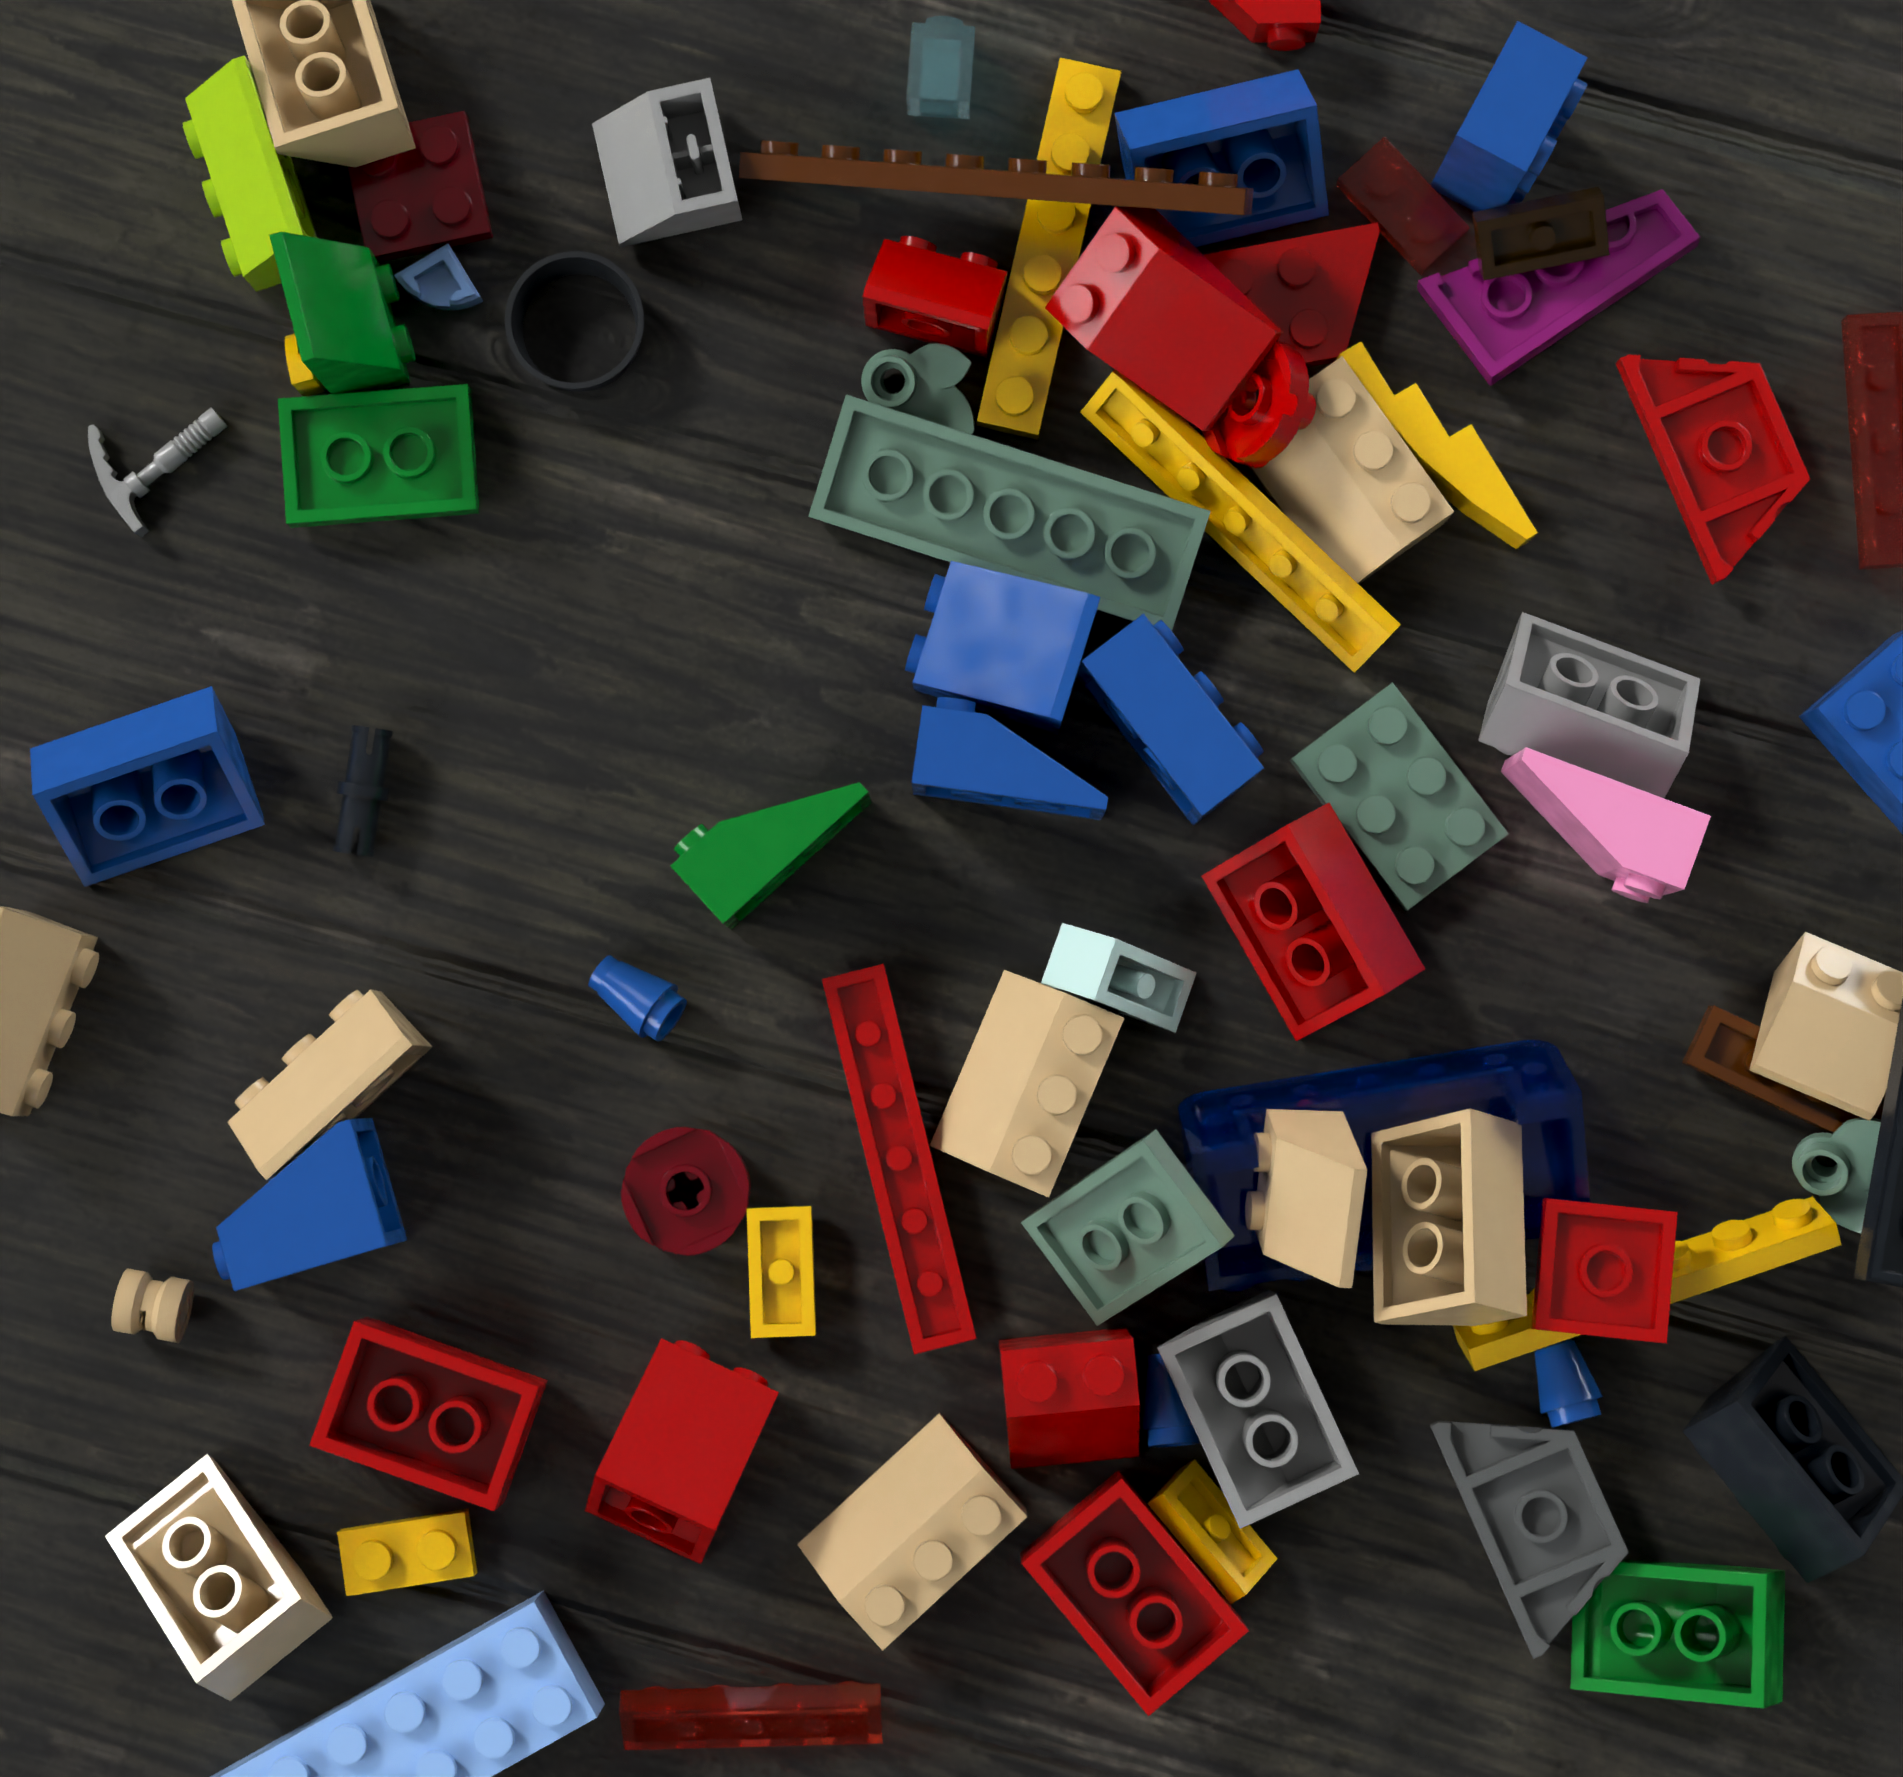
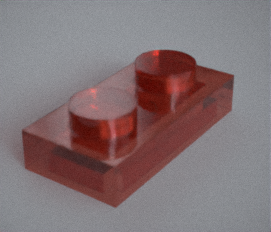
M1385 136L1337 180L1336 186L1371 223L1378 222L1380 233L1420 276L1460 241L1470 229L1463 219Z

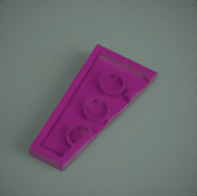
M1663 189L1605 210L1610 255L1485 281L1479 272L1478 258L1468 261L1467 267L1442 276L1438 272L1418 280L1417 290L1487 383L1492 386L1698 247L1700 236Z

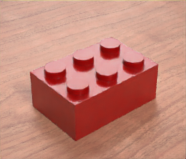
M367 1316L353 1322L309 1446L495 1511L506 1500L548 1380Z
M1119 1470L1020 1553L1021 1564L1148 1716L1249 1632L1241 1616Z

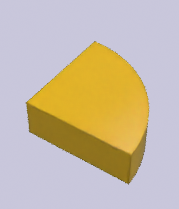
M295 334L285 336V354L291 384L302 396H311L325 392L324 385L302 362Z

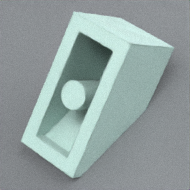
M1062 923L1041 983L1081 1000L1176 1033L1196 972L1116 938Z

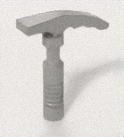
M212 407L200 415L198 420H194L193 424H190L188 428H185L184 432H180L179 436H175L174 440H170L154 453V459L138 474L132 471L124 478V481L115 479L118 473L107 462L110 457L103 446L105 438L101 430L94 424L88 426L89 450L105 495L132 531L140 538L146 535L149 530L136 511L135 497L142 498L150 491L147 486L163 473H172L187 461L188 457L193 455L192 453H196L197 449H201L202 445H206L207 441H211L212 437H216L228 427Z

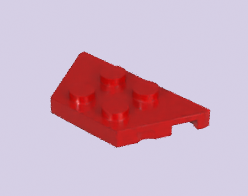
M1378 222L1205 254L1204 256L1283 331L1278 340L1294 346L1302 355L1306 366L1311 367L1333 363L1337 360L1340 353L1347 350L1380 229Z
M1628 354L1621 357L1615 364L1709 580L1714 585L1724 580L1732 572L1733 567L1773 524L1775 518L1807 484L1810 476L1760 363L1729 361L1726 364H1713L1705 359L1679 358L1677 361L1640 359L1641 355Z

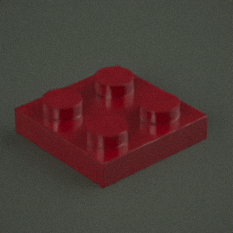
M465 111L408 122L416 148L362 166H348L364 247H369L379 262L435 251L447 243L450 247L493 238L469 120Z

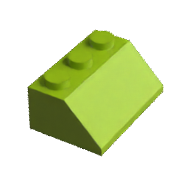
M244 55L229 61L185 98L192 120L183 122V129L195 159L204 157L211 179L202 181V187L213 216L215 218L224 216L230 238L221 240V245L230 271L234 277L243 275L257 292L282 283L269 235L287 232L318 237L291 156L278 154L274 147L252 68Z

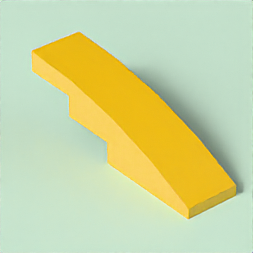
M1362 342L1339 354L1337 359L1343 356L1441 494L1450 503L1515 549L1527 544L1538 533L1472 424L1449 437L1417 383L1394 395Z

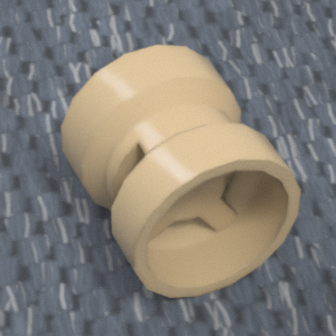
M127 1268L119 1281L113 1302L111 1316L113 1331L133 1335L141 1330L152 1331L159 1340L179 1343L184 1336L190 1319L194 1297L193 1281L170 1277L164 1282L153 1280L149 1272Z

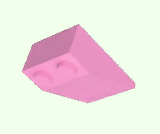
M1527 747L1505 760L1501 773L1599 876L1614 881L1611 889L1613 892L1632 900L1648 903L1650 897L1661 899L1664 895L1685 889L1711 818L1710 815Z

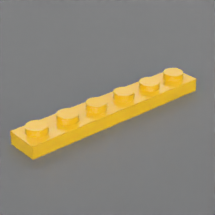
M1060 57L1037 160H1047L1046 173L1071 175L1072 162L1101 164L1121 71ZM1027 199L978 413L977 426L1038 440L1064 327L1045 309V306L1080 257L1091 204Z
M1117 370L1112 371L1080 413L1167 496L1210 510L1205 532L1354 673L1401 625L1225 457L1213 452L1205 438L1181 415Z
M1812 1196L1806 1199L1786 1200L1777 1204L1771 1211L1745 1220L1725 1221L1716 1225L1712 1231L1684 1241L1675 1240L1670 1304L1841 1245L1837 1224ZM1535 1288L1530 1294L1526 1295L1527 1316L1477 1326L1453 1325L1457 1342L1474 1371L1581 1334L1531 1329Z

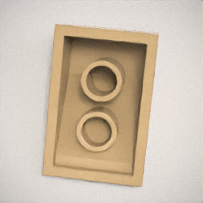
M208 1454L105 1536L195 1682L229 1701L233 1700L333 1618L302 1569L214 1458Z

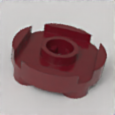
M684 1126L658 1132L637 1148L626 1168L621 1189V1201L626 1218L641 1239L663 1251L687 1256L710 1251L728 1240L735 1233L747 1214L751 1185L745 1162L731 1143L719 1137L711 1130ZM680 1172H685L690 1180L700 1178L704 1185V1190L697 1194L699 1205L695 1208L688 1209L684 1201H678L673 1204L669 1198L668 1192L676 1187L674 1176Z

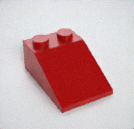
M1115 207L1045 306V309L1088 351L1203 432L1212 429L1283 333L1156 209Z

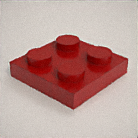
M1550 1198L1542 1199L1531 1329L1667 1344L1678 1212Z

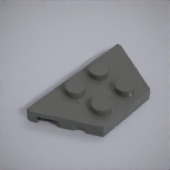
M1453 1421L1434 1422L1430 1424L1431 1429L1533 1659L1540 1657L1547 1651L1552 1640L1574 1614L1577 1615L1592 1597L1593 1591L1603 1579L1609 1576L1628 1554V1549L1573 1429Z

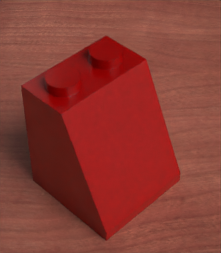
M1126 1328L999 1340L1011 1469L1139 1457L1140 1401L1134 1340Z
M661 1338L597 1469L585 1511L702 1564L779 1392L769 1388L767 1380L754 1371L741 1367H736L732 1371L710 1361V1355L693 1343L678 1340L673 1344Z

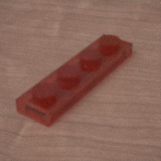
M1903 312L1851 314L1841 320L1859 569L1903 567Z
M845 1681L836 1685L799 1686L791 1683H779L773 1686L761 1687L713 1685L707 1688L667 1689L652 1686L642 1690L620 1691L619 1715L624 1750L883 1744L880 1683L861 1684Z

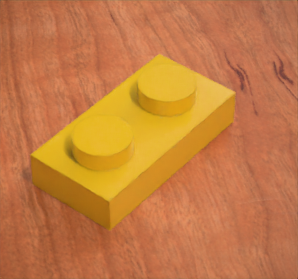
M812 1206L747 1208L751 1338L815 1336L816 1308Z
M1195 1459L1180 1468L1147 1503L1230 1604L1247 1595L1278 1559L1250 1525L1239 1528L1225 1495Z
M468 1509L344 1528L337 1532L346 1596L473 1577L478 1573Z

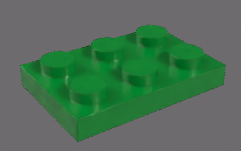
M468 384L278 398L286 524L290 528L480 514L471 388Z

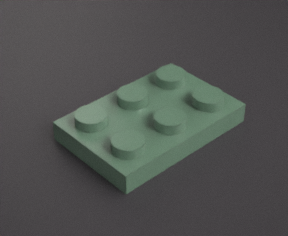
M1393 682L1289 760L1323 805L1330 802L1358 852L1404 912L1412 908L1509 834Z
M1156 1129L1047 1202L1021 1222L1097 1326L1216 1252L1235 1236Z

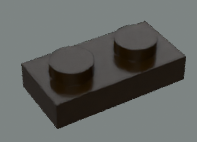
M1599 187L1472 212L1479 272L1484 281L1610 255L1605 201Z

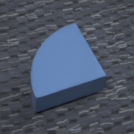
M448 243L394 275L409 295L417 301L436 309L461 310L483 302Z

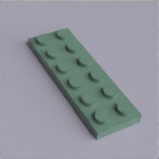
M846 395L808 517L948 562L955 561L1093 594L1100 597L1097 610L1132 621L1144 613L1152 625L1162 620L1172 631L1211 511Z

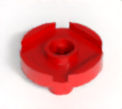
M1279 340L1276 341L1212 429L1203 432L1205 440L1213 452L1253 468H1262L1289 445L1298 430L1306 428L1312 422L1316 411V400L1309 393L1308 370L1300 352L1290 344ZM1257 389H1259L1258 400L1256 403V391Z

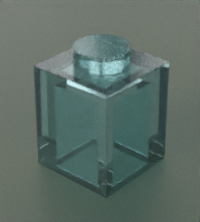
M950 16L929 17L926 19V23L912 22L907 85L908 115L970 119L975 26H963L962 20Z

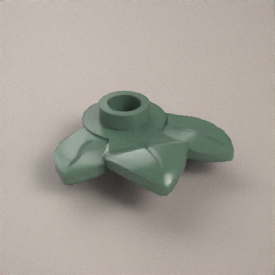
M929 343L911 354L899 349L883 350L872 356L866 363L862 372L861 384L864 395L869 402L969 434L974 433L975 422L972 407L966 396L955 386L967 374L972 362L959 350L946 344ZM892 368L901 371L905 378L904 387L898 393L890 392L884 385V376Z
M1861 1117L1845 1121L1833 1134L1824 1132L1811 1134L1798 1143L1792 1157V1169L1799 1183L1807 1191L1819 1195L1821 1206L1836 1224L1860 1234L1862 1232L1881 1120L1877 1118H1872L1870 1121ZM1815 1156L1830 1157L1837 1162V1165L1833 1167L1822 1166L1817 1162Z

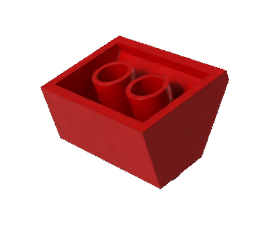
M1330 802L1282 827L1201 876L1296 1041L1385 995L1425 970L1424 965Z

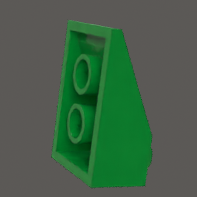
M287 232L269 235L302 362L331 394L380 391L410 383L406 363L416 361L406 325L396 326L390 303L400 301V296L390 264L380 266L379 261L369 247Z
M858 782L723 820L710 830L702 823L675 846L674 851L680 857L670 866L721 923L732 930L872 803L869 791Z
M1622 1560L1613 1572L1606 1576L1593 1591L1592 1597L1577 1615L1574 1614L1572 1616L1570 1689L1763 1709L1782 1702L1785 1570L1715 1564Z

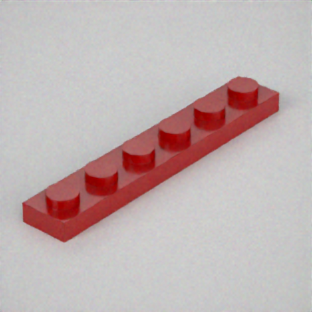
M880 964L824 978L822 983L913 1352L918 1354L977 1339L885 965Z

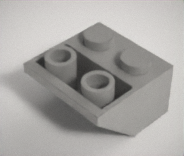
M710 78L647 91L592 123L620 247L742 220Z

